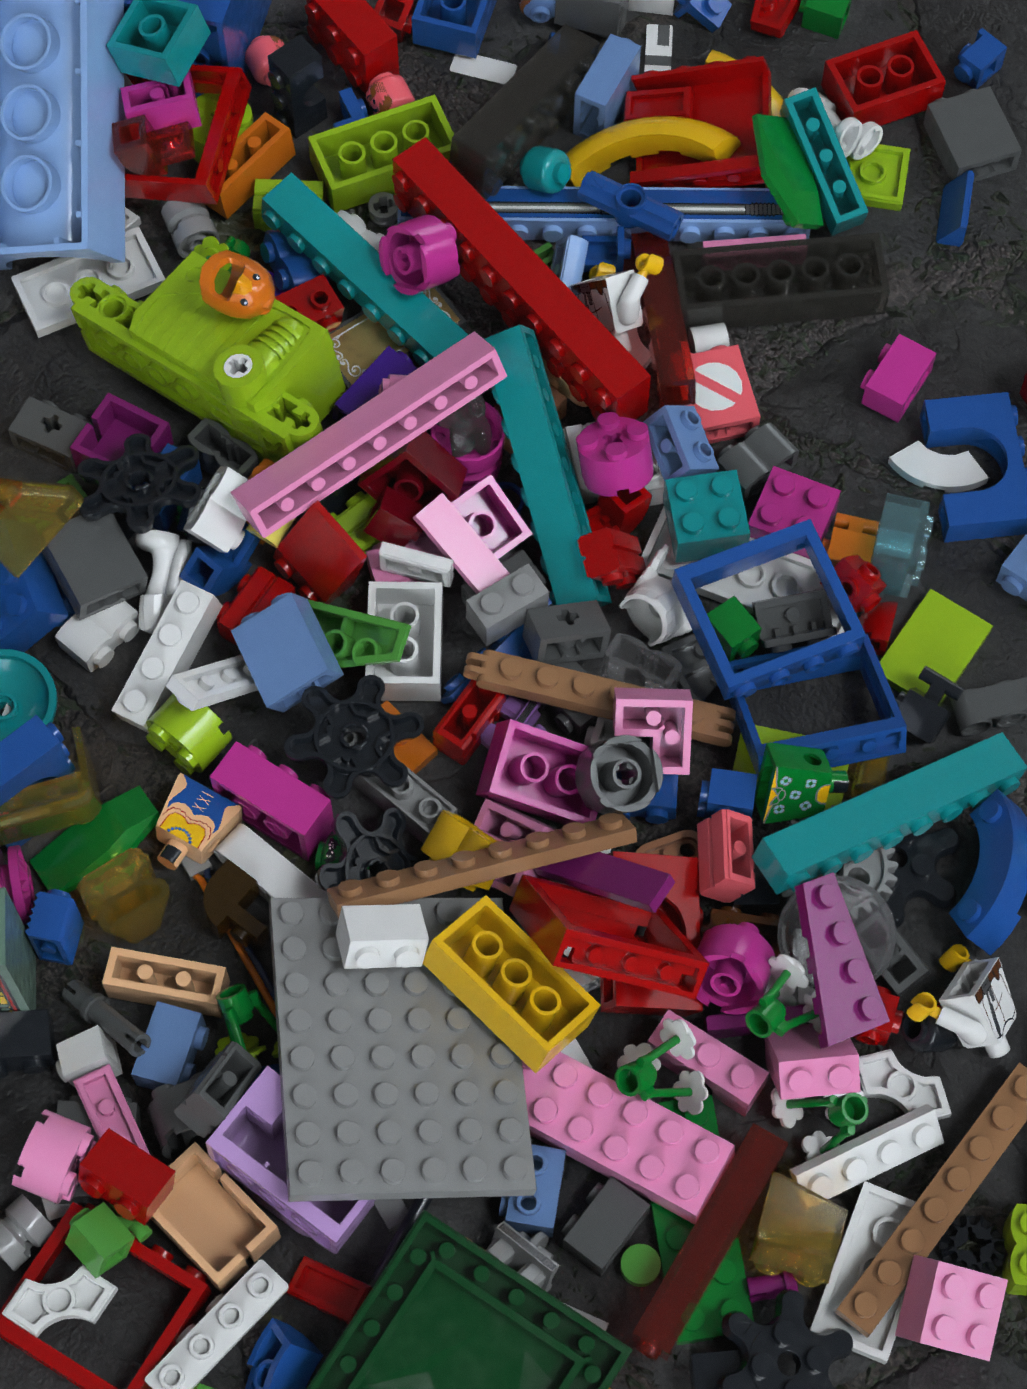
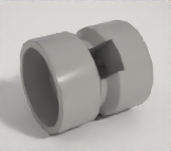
M167 201L161 210L162 218L168 231L171 233L176 250L182 258H186L194 251L196 245L202 244L203 239L207 236H214L218 241L220 240L204 203Z
M23 1194L5 1209L6 1217L0 1219V1258L14 1272L31 1257L30 1248L32 1246H43L55 1229Z

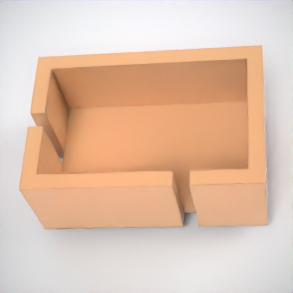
M194 1142L169 1165L170 1168L176 1171L173 1190L150 1219L207 1276V1279L221 1293H224L249 1269L246 1260L250 1257L256 1262L281 1238L278 1226L226 1173L222 1174L220 1166Z

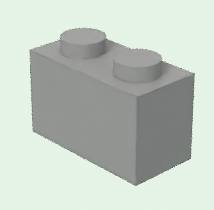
M528 563L467 599L466 619L487 647L525 623L527 609L548 606L549 590Z

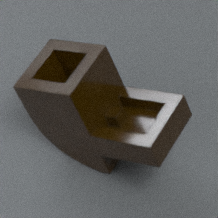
M229 859L210 878L204 891L203 901L209 926L219 939L231 929L230 934L236 941L245 947L251 944L260 951L269 940L267 926L246 911L260 895L258 882Z

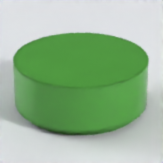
M635 1244L623 1253L620 1271L623 1278L629 1284L636 1287L648 1286L657 1279L660 1273L661 1260L656 1250L651 1246Z

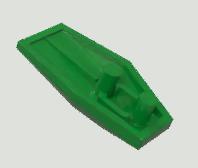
M755 114L752 116L761 177L784 213L782 215L784 223L792 228L817 230L823 226L819 193L812 170L788 118Z
M139 785L83 815L33 857L30 863L48 891L50 889H57L69 893L120 868L156 826L160 814Z

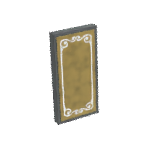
M438 286L423 291L462 329L467 328L466 320ZM363 311L344 321L336 330L329 333L330 338L334 342L333 347L337 360L340 363V370L346 390L350 388L388 346L396 352L401 351L405 353L411 360H414L413 353L404 345L398 346L388 336L387 329L379 322L374 323L369 320Z

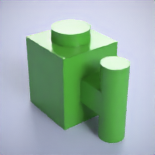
M103 1202L92 1210L84 1208L71 1219L69 1223L71 1228L65 1244L96 1279L127 1257L135 1237L139 1242H143L153 1231L147 1224L144 1226L135 1219L130 1221L123 1218L117 1213L112 1204H109L108 1207Z

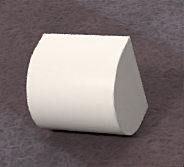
M724 322L688 328V340L693 354L708 351L719 345L730 346Z

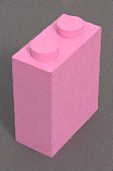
M813 1023L794 1027L783 1036H778L773 1032L769 1037L764 1038L766 1066L780 1099L861 1092L859 1054L851 1038L820 1049L818 1035L822 1034V1032L815 1031Z

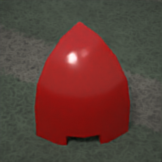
M879 602L868 613L863 611L858 618L865 633L868 634L877 655L884 656L898 602Z

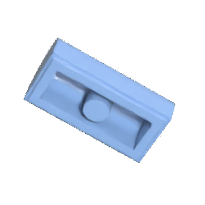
M569 235L556 242L551 270L569 289L570 285L582 281L589 244L587 240L575 235Z

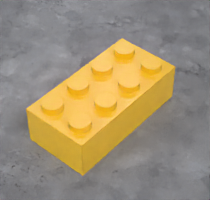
M487 895L431 941L424 957L423 965L535 1074L589 1026L601 1006L563 968L552 966L535 942Z

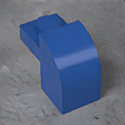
M245 522L242 529L245 531V536L235 550L230 549L228 553H222L209 545L196 547L179 577L214 596L222 595L234 587L252 566L248 560L261 539L246 530L248 524Z

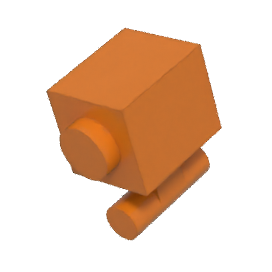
M837 512L831 540L823 538L822 542L833 567L843 557L857 554L864 561L871 563L879 522Z

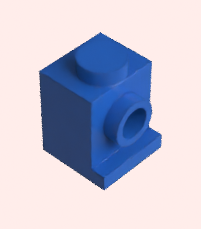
M981 28L977 33L975 43H968L960 51L957 58L959 64L954 67L955 76L973 89H978L1002 68L1007 46Z

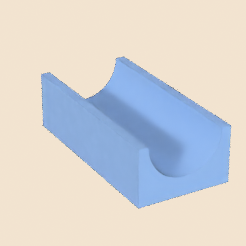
M0 0V270L12 269V261L37 257H74L102 260L110 263L125 262V121L120 88L124 87V73L120 72L106 46L124 16V0Z

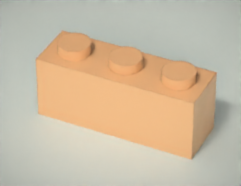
M111 946L102 984L109 998L153 1006L159 1001L196 1011L203 1015L222 1018L223 1013L216 1000V996L219 992L229 987L230 979L226 967Z

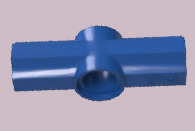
M595 171L587 172L577 194V199L615 216V220L620 226L628 229L639 227L667 241L674 239L684 217V213L646 196V191L639 184L626 183L622 185Z

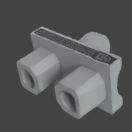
M505 1221L500 1223L496 1227L491 1244L486 1251L546 1292L551 1289V1282L559 1268V1264L552 1260L554 1255L545 1249L549 1237L541 1231L531 1238L524 1231L518 1233Z

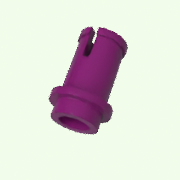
M781 1268V1273L751 1278L746 1277L751 1303L775 1299L778 1293L785 1289H793L798 1292L794 1270L786 1271V1268Z

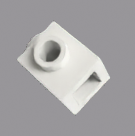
M98 1025L56 1044L59 1060L56 1061V1069L60 1078L65 1083L69 1082L75 1087L73 1080L110 1064L115 1077L123 1074L116 1042Z

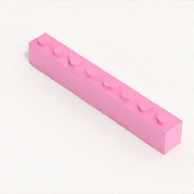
M475 331L231 491L245 519L264 539L308 510L317 500L320 502L506 378L507 374L496 349Z

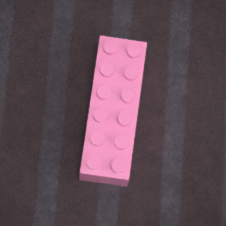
M559 1052L536 1074L522 1061L530 1136L553 1148L566 1150L567 1156L608 1178L614 1177L628 1189L692 1224L698 1225L735 1156L734 1144L650 1099L643 1101L639 1094L632 1097L624 1095L618 1089L616 1081L562 1052Z

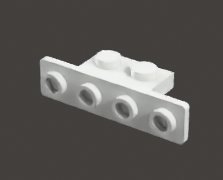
M258 1260L225 1295L223 1293L218 1295L205 1310L207 1314L196 1325H189L176 1340L178 1344L145 1377V1382L152 1389H193L288 1291V1283L264 1260Z

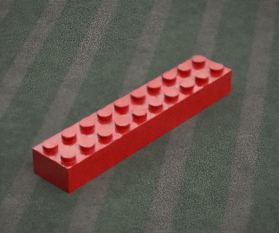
M426 137L392 159V180L395 192L393 199L397 207L403 213L408 212L413 218L422 215H432L443 223H450L455 228L457 234L455 243L458 251L461 276L467 282L472 281L479 288L484 301L489 306L494 305L501 312L502 318L509 328L520 324L534 330L541 356L545 359L550 372L557 378L561 377L569 385V390L577 401L585 402L591 409L596 421L599 415L606 412H614L619 417L636 420L648 411L651 375Z

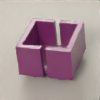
M108 392L91 416L93 425L86 423L70 446V451L77 468L83 460L89 458H98L103 461H114L120 458L125 452L124 441L133 434L142 433L149 436L151 440L150 448L155 453H161L167 443L173 445L174 442L169 422Z

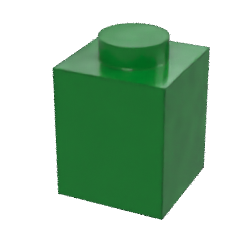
M801 0L799 12L803 13L801 27L839 39L849 16L852 0Z
M735 595L707 613L728 661H733L739 656L744 659L758 648L762 628Z

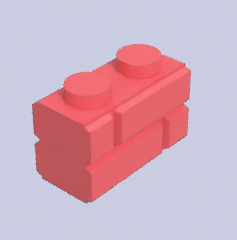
M721 809L711 815V818H706L698 823L697 849L701 896L724 903H731L740 898L741 894L745 895L754 890L756 887L754 860L752 859L754 854L752 818L729 809Z

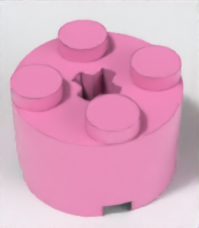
M45 1109L41 1114L46 1122L43 1124L36 1121L17 1163L24 1167L22 1176L13 1175L12 1185L56 1204H59L62 1199L70 1202L79 1184L77 1173L75 1172L79 1163L93 1148L96 1141H94V1135H91L90 1127Z

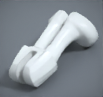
M796 88L789 93L788 97L809 89ZM819 93L845 157L850 156L854 160H859L872 153L882 139V127L873 121L862 124L855 117H847L841 121L836 113L837 106Z
M150 530L147 533H136L135 535L137 547L150 552L153 558L151 579L145 595H141L139 601V628L149 634H153L182 579L179 575L191 557L193 550L192 542L179 539L180 536L160 530Z

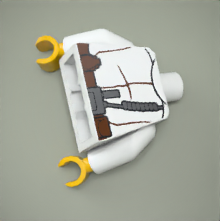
M640 254L635 261L637 273H635L634 269L615 273L616 268L614 265L600 262L590 269V279L570 285V289L627 351L632 350L627 331L640 327L643 324L640 299L649 282L647 275H658L663 268L664 259L654 254Z
M955 944L939 958L940 964L947 971L956 972L958 970L939 999L942 1009L937 1007V1002L933 995L928 992H922L911 1000L913 1005L907 1009L906 1013L915 1022H921L928 1016L936 1019V1024L957 1034L964 1047H985L989 1058L1002 1057L1010 1051L1005 1035L1016 1019V1009L1000 959L995 957L982 960L974 959L972 961L969 959L970 954L967 948L962 944Z

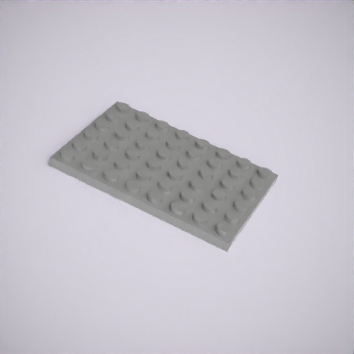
M270 898L269 919L288 1202L534 1196L537 1187L522 1060L423 964L422 967L344 969L336 938L339 918L330 906L328 898ZM419 898L400 904H420L429 936L427 952L431 941L482 898ZM490 898L504 912L503 899Z

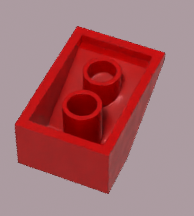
M317 500L278 545L273 558L276 560L274 565L281 575L286 579L291 577L300 587L298 589L300 596L309 600L330 604L354 584L367 555Z

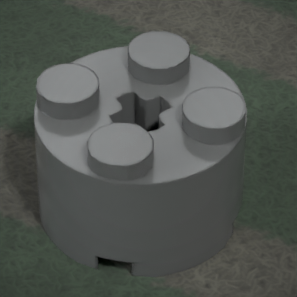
M620 735L598 741L579 755L575 771V782L584 805L588 809L601 814H625L639 811L651 803V800L662 786L663 767L658 754L653 748L650 749L642 742L641 739L631 735ZM616 772H621L622 780L617 779Z
M202 1072L194 1074L188 1081L177 1085H161L151 1092L153 1100L149 1104L148 1113L162 1154L167 1159H172L171 1153H180L181 1155L194 1142L208 1154L206 1141L218 1126L214 1127L203 1138L182 1122L173 1111Z

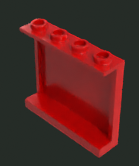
M746 56L740 60L713 61L706 65L679 66L672 70H650L643 74L631 75V80L637 91L691 86L694 91L692 119L707 122L736 136L740 140L741 145L730 158L705 162L683 156L680 152L659 151L658 154L636 157V171L630 172V183L639 184L641 187L732 188L765 183L761 177L752 116L755 114L772 116L771 71L764 56Z

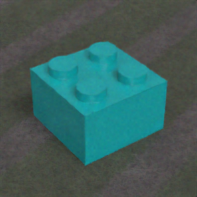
M133 0L106 46L121 73L179 87L211 32L196 4L179 0Z
M737 469L665 479L663 504L675 563L701 560L749 542L750 529Z

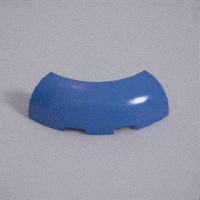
M272 1318L260 1335L248 1359L247 1364L251 1365L252 1368L245 1389H306L314 1369L324 1355L301 1332L285 1322Z

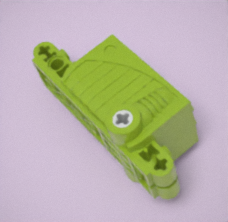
M192 251L144 302L141 300L138 302L134 301L117 285L110 286L95 277L81 278L70 288V297L73 303L71 311L78 327L82 329V336L91 352L202 420L207 418L218 422L229 432L231 438L239 439L254 449L258 456L259 464L265 458L277 462L323 431L321 421L334 408L336 401L347 391L341 374L340 363L334 351V342L330 338L328 329L276 299L268 314L259 315L251 319L230 317L218 312L202 300L199 279L201 268L208 259L195 251ZM220 268L214 280L215 291L218 294L223 292L231 274L224 268Z

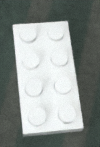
M139 226L125 232L124 263H110L87 258L60 257L11 277L13 286L38 338L77 323L71 311L73 303L70 297V288L81 278L95 277L110 286L117 285L133 300L153 293L165 280Z
M864 1181L810 1331L815 1334H824L831 1329H844L852 1337L853 1352L884 1365L887 1363L896 1338L895 1332L906 1287L868 1338L834 1312L916 1201Z

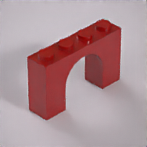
M621 851L608 853V855L656 869L672 876L675 884L659 908L697 949L701 941L700 929L704 919L703 910L699 903L698 857ZM600 977L601 1012L664 1016L669 1009L680 1017H687L703 1011V1003L697 998H687Z

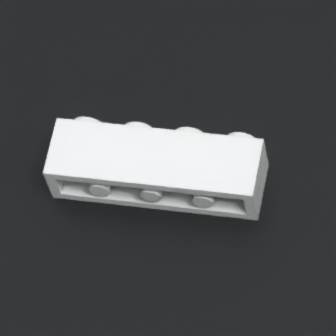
M181 579L111 710L121 720L149 733L146 721L172 695V692L166 687L172 675L189 670L223 606L213 594Z

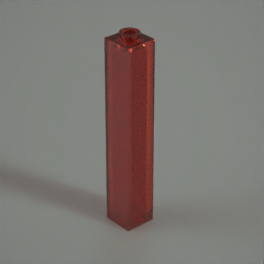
M650 232L631 234L635 273L638 272L635 261L640 254H654L664 259L663 268L658 275H647L649 282L640 299L659 406L662 408L664 405L695 404L696 379L668 241Z
M753 1123L633 1331L632 1340L638 1343L635 1348L641 1354L654 1361H657L658 1357L668 1361L783 1159L789 1145L788 1142Z

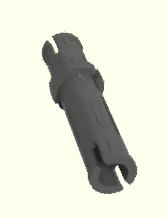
M78 979L67 983L68 986L76 991L75 995L64 987L62 992L63 999L80 1011L82 1019L89 1024H96L101 1027L103 1031L116 1040L132 1056L139 1057L146 1052L137 1045L138 1041L147 1048L150 1047L151 1038L149 1035L142 1032L111 1007L109 1000L104 995L92 992Z

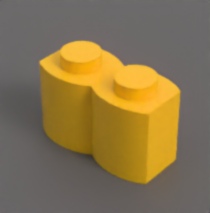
M442 810L421 850L430 857L429 860L437 861L449 858L459 851H476L488 848L490 844L498 842V840L486 834L460 815ZM495 879L463 888L472 892L477 887L489 891Z

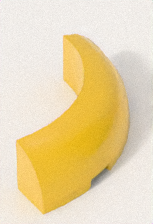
M654 116L621 122L587 137L566 152L571 164V177L566 186L580 187L587 172L595 171L601 174L611 167V163L630 155L632 158L658 154L659 151L680 152L683 156L705 162L730 158L739 148L741 142L736 136L722 128L691 118Z

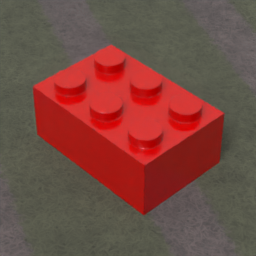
M306 0L305 11L308 15L309 23L307 32L310 38L316 44L320 43L326 49L331 62L343 68L349 82L355 88L359 86L366 94L369 83L374 77L386 72L400 75L397 34L366 0Z
M917 30L826 60L821 86L828 99L837 106L836 113L841 121L847 117H855L862 124L873 121L882 126L925 111L929 103L942 98L946 80Z

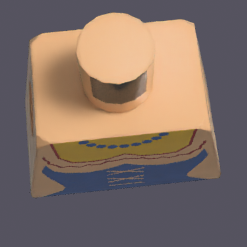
M180 773L156 824L157 839L165 844L157 856L158 861L171 870H176L185 856L199 864L205 863L214 853L213 850L239 823H242V807Z

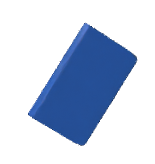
M966 171L943 188L936 242L938 244L957 247L963 244L968 225L974 182L973 171Z

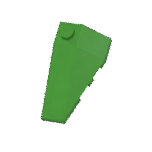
M308 599L340 668L400 662L411 625Z

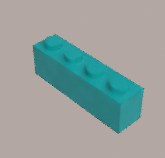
M816 87L784 99L780 115L781 117L788 118L812 170L819 193L821 212L831 236L863 224L869 211Z

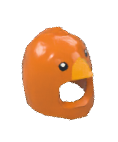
M224 250L212 255L201 268L199 283L202 300L213 309L230 317L251 319L259 315L268 314L271 311L275 300V287L272 276L259 262L247 256ZM231 263L232 269L228 283L223 292L218 294L215 291L214 282L220 268Z

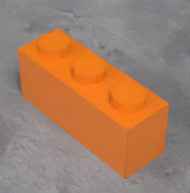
M263 113L236 140L218 204L205 205L225 219H228L254 195L255 179H270L296 155L290 128L268 113Z

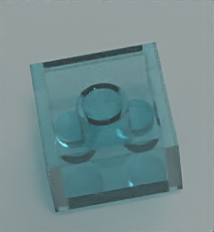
M887 493L871 558V563L880 571V578L887 585L881 593L907 598L911 585L918 587L921 572L926 561L927 542L930 538L934 517L928 516L930 502Z

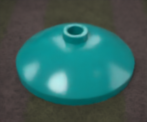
M0 649V710L5 708L6 704L11 707L9 714L5 716L0 715V741H2L35 715L45 725L53 722L58 702L56 687L47 668L33 656L12 649Z

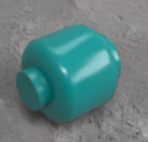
M535 146L523 156L520 162V174L527 188L554 194L560 192L568 183L571 177V164L569 157L564 151L545 146Z

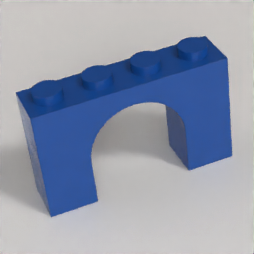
M1002 392L924 400L919 419L926 448L955 445L976 446L994 457L1002 473V479L988 489L943 494L938 508V515L944 543L1027 534V467H1024L1022 458L1025 454V444L1023 437L1017 435L1018 411L1016 405H1011L1009 393Z
M37 715L0 741V843L7 852L9 846L20 845L21 847L82 800L78 789L81 781L74 773L76 770L74 764L68 758L70 752L62 743L65 740L63 735L52 722L45 725Z

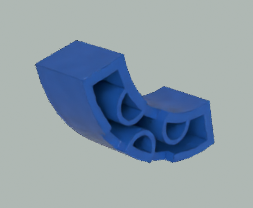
M998 789L970 814L979 835L980 850L978 864L967 891L957 905L949 912L966 938L990 956L1004 943L1019 922L1021 916L1017 913L1027 894V817L1018 805Z

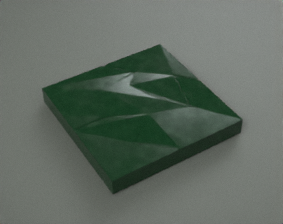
M423 1209L307 1389H608L633 1349Z

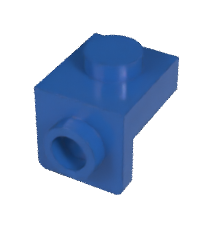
M676 0L679 4L673 14L679 18L688 12L713 33L721 26L732 3L728 0Z
M351 87L339 91L340 112L344 120L334 123L332 125L333 128L368 117V111L363 99H357Z
M617 226V236L582 235V238L589 242L583 272H589L593 266L598 265L600 262L614 265L616 268L615 273L623 271L624 259H631V238H624V226Z

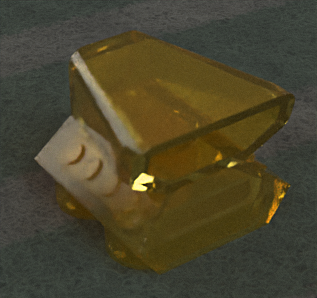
M129 848L85 875L77 885V891L82 897V903L86 907L91 920L98 921L104 932L129 943L136 944L161 928L170 896V888L164 879L156 878L149 855L144 853L141 848Z
M773 1172L749 1261H752L755 1267L766 1275H778L783 1271L792 1273L795 1280L805 1287H816L822 1283L828 1284L842 1239L848 1210L785 1175Z

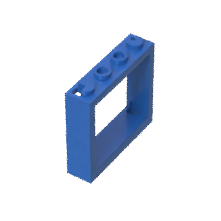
M811 519L674 569L671 585L724 700L744 695L747 698L753 695L758 687L769 683L772 687L781 685L792 678L791 675L803 670L807 674L815 672L824 667L827 661L837 657L839 660H846L851 654L860 651L866 638V633ZM805 548L845 632L734 674L696 589Z
M866 634L860 651L851 654L848 659L839 660L838 657L827 661L824 667L807 674L804 670L791 675L792 678L781 685L860 669L880 720L770 743L821 749L824 751L831 768L906 752L907 725L868 634ZM807 646L793 648L784 652L729 661L734 674ZM769 683L764 686L758 687L757 690L770 688L772 686ZM735 696L730 698L729 701L732 709L736 711L738 726L755 773L759 776L766 744H762L745 697L736 698Z

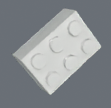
M369 581L367 614L409 624L411 629L400 662L366 665L365 676L376 675L384 681L385 693L381 701H441L442 582Z

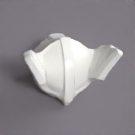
M665 543L656 552L651 562L619 605L621 609H627L634 625L649 638L648 645L650 647L692 631L671 585V580L658 575L670 548Z

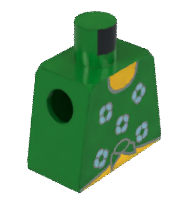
M766 743L754 799L762 823L807 818L823 812L828 793L847 792L849 786L848 774L845 770L832 771L828 759L821 749Z

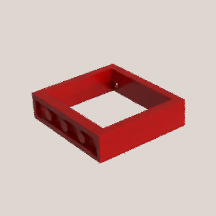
M192 65L190 68L195 93L220 94L195 179L125 174V198L218 204L252 89L241 67ZM126 74L133 85L152 81ZM125 121V159L132 139L128 121Z
M524 874L521 876L509 908L510 912L552 966L696 999L710 964L660 908L655 913L576 887ZM638 926L646 927L644 936L635 935ZM567 947H572L568 958L562 957L564 950Z
M73 1201L1 1308L0 1338L80 1389H118L1 1314L25 1279H30L37 1283L41 1282L66 1245L65 1240L71 1228L69 1223L78 1212L84 1209ZM87 1203L84 1208L92 1210L95 1206ZM135 1237L129 1254L189 1290L188 1295L127 1387V1389H151L145 1382V1377L178 1344L176 1342L177 1338L194 1322L212 1292L208 1284L205 1283L207 1276L190 1265H187L185 1270L171 1262L174 1258L171 1253L156 1244L149 1249L138 1242V1239Z

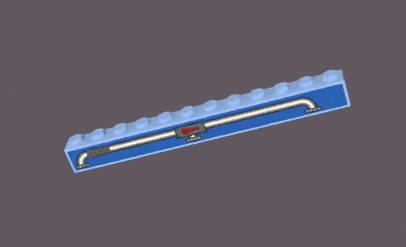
M473 186L524 241L545 240L547 242H557L569 235L581 238L582 235L617 236V226L620 225L616 222L615 216L577 199L580 187L565 186L560 192L549 194L529 189L527 186ZM643 187L646 191V196L684 213L679 231L674 239L670 241L695 243L806 234L807 243L809 241L811 229L787 226L782 219L784 213L768 188ZM398 208V224L413 219L408 212L403 213ZM639 227L624 228V238H631V241H648L651 243L667 241Z

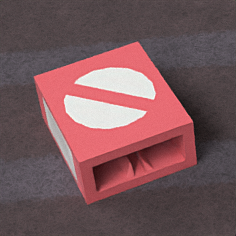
M719 345L708 351L694 354L685 352L670 358L668 378L676 405L695 406L709 444L745 437L751 428L759 425L761 416L738 345L728 347Z

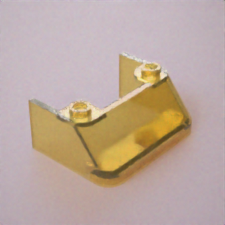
M0 475V562L15 578L20 577L81 507L84 498L73 485Z
M80 726L72 728L80 771L27 786L0 806V846L72 825L85 824L92 821L100 813L102 804L96 773Z

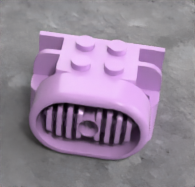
M268 1065L206 1141L209 1157L222 1170L242 1184L246 1192L255 1201L301 1235L312 1238L333 1254L338 1253L374 1206L375 1200L288 1202L280 1075Z

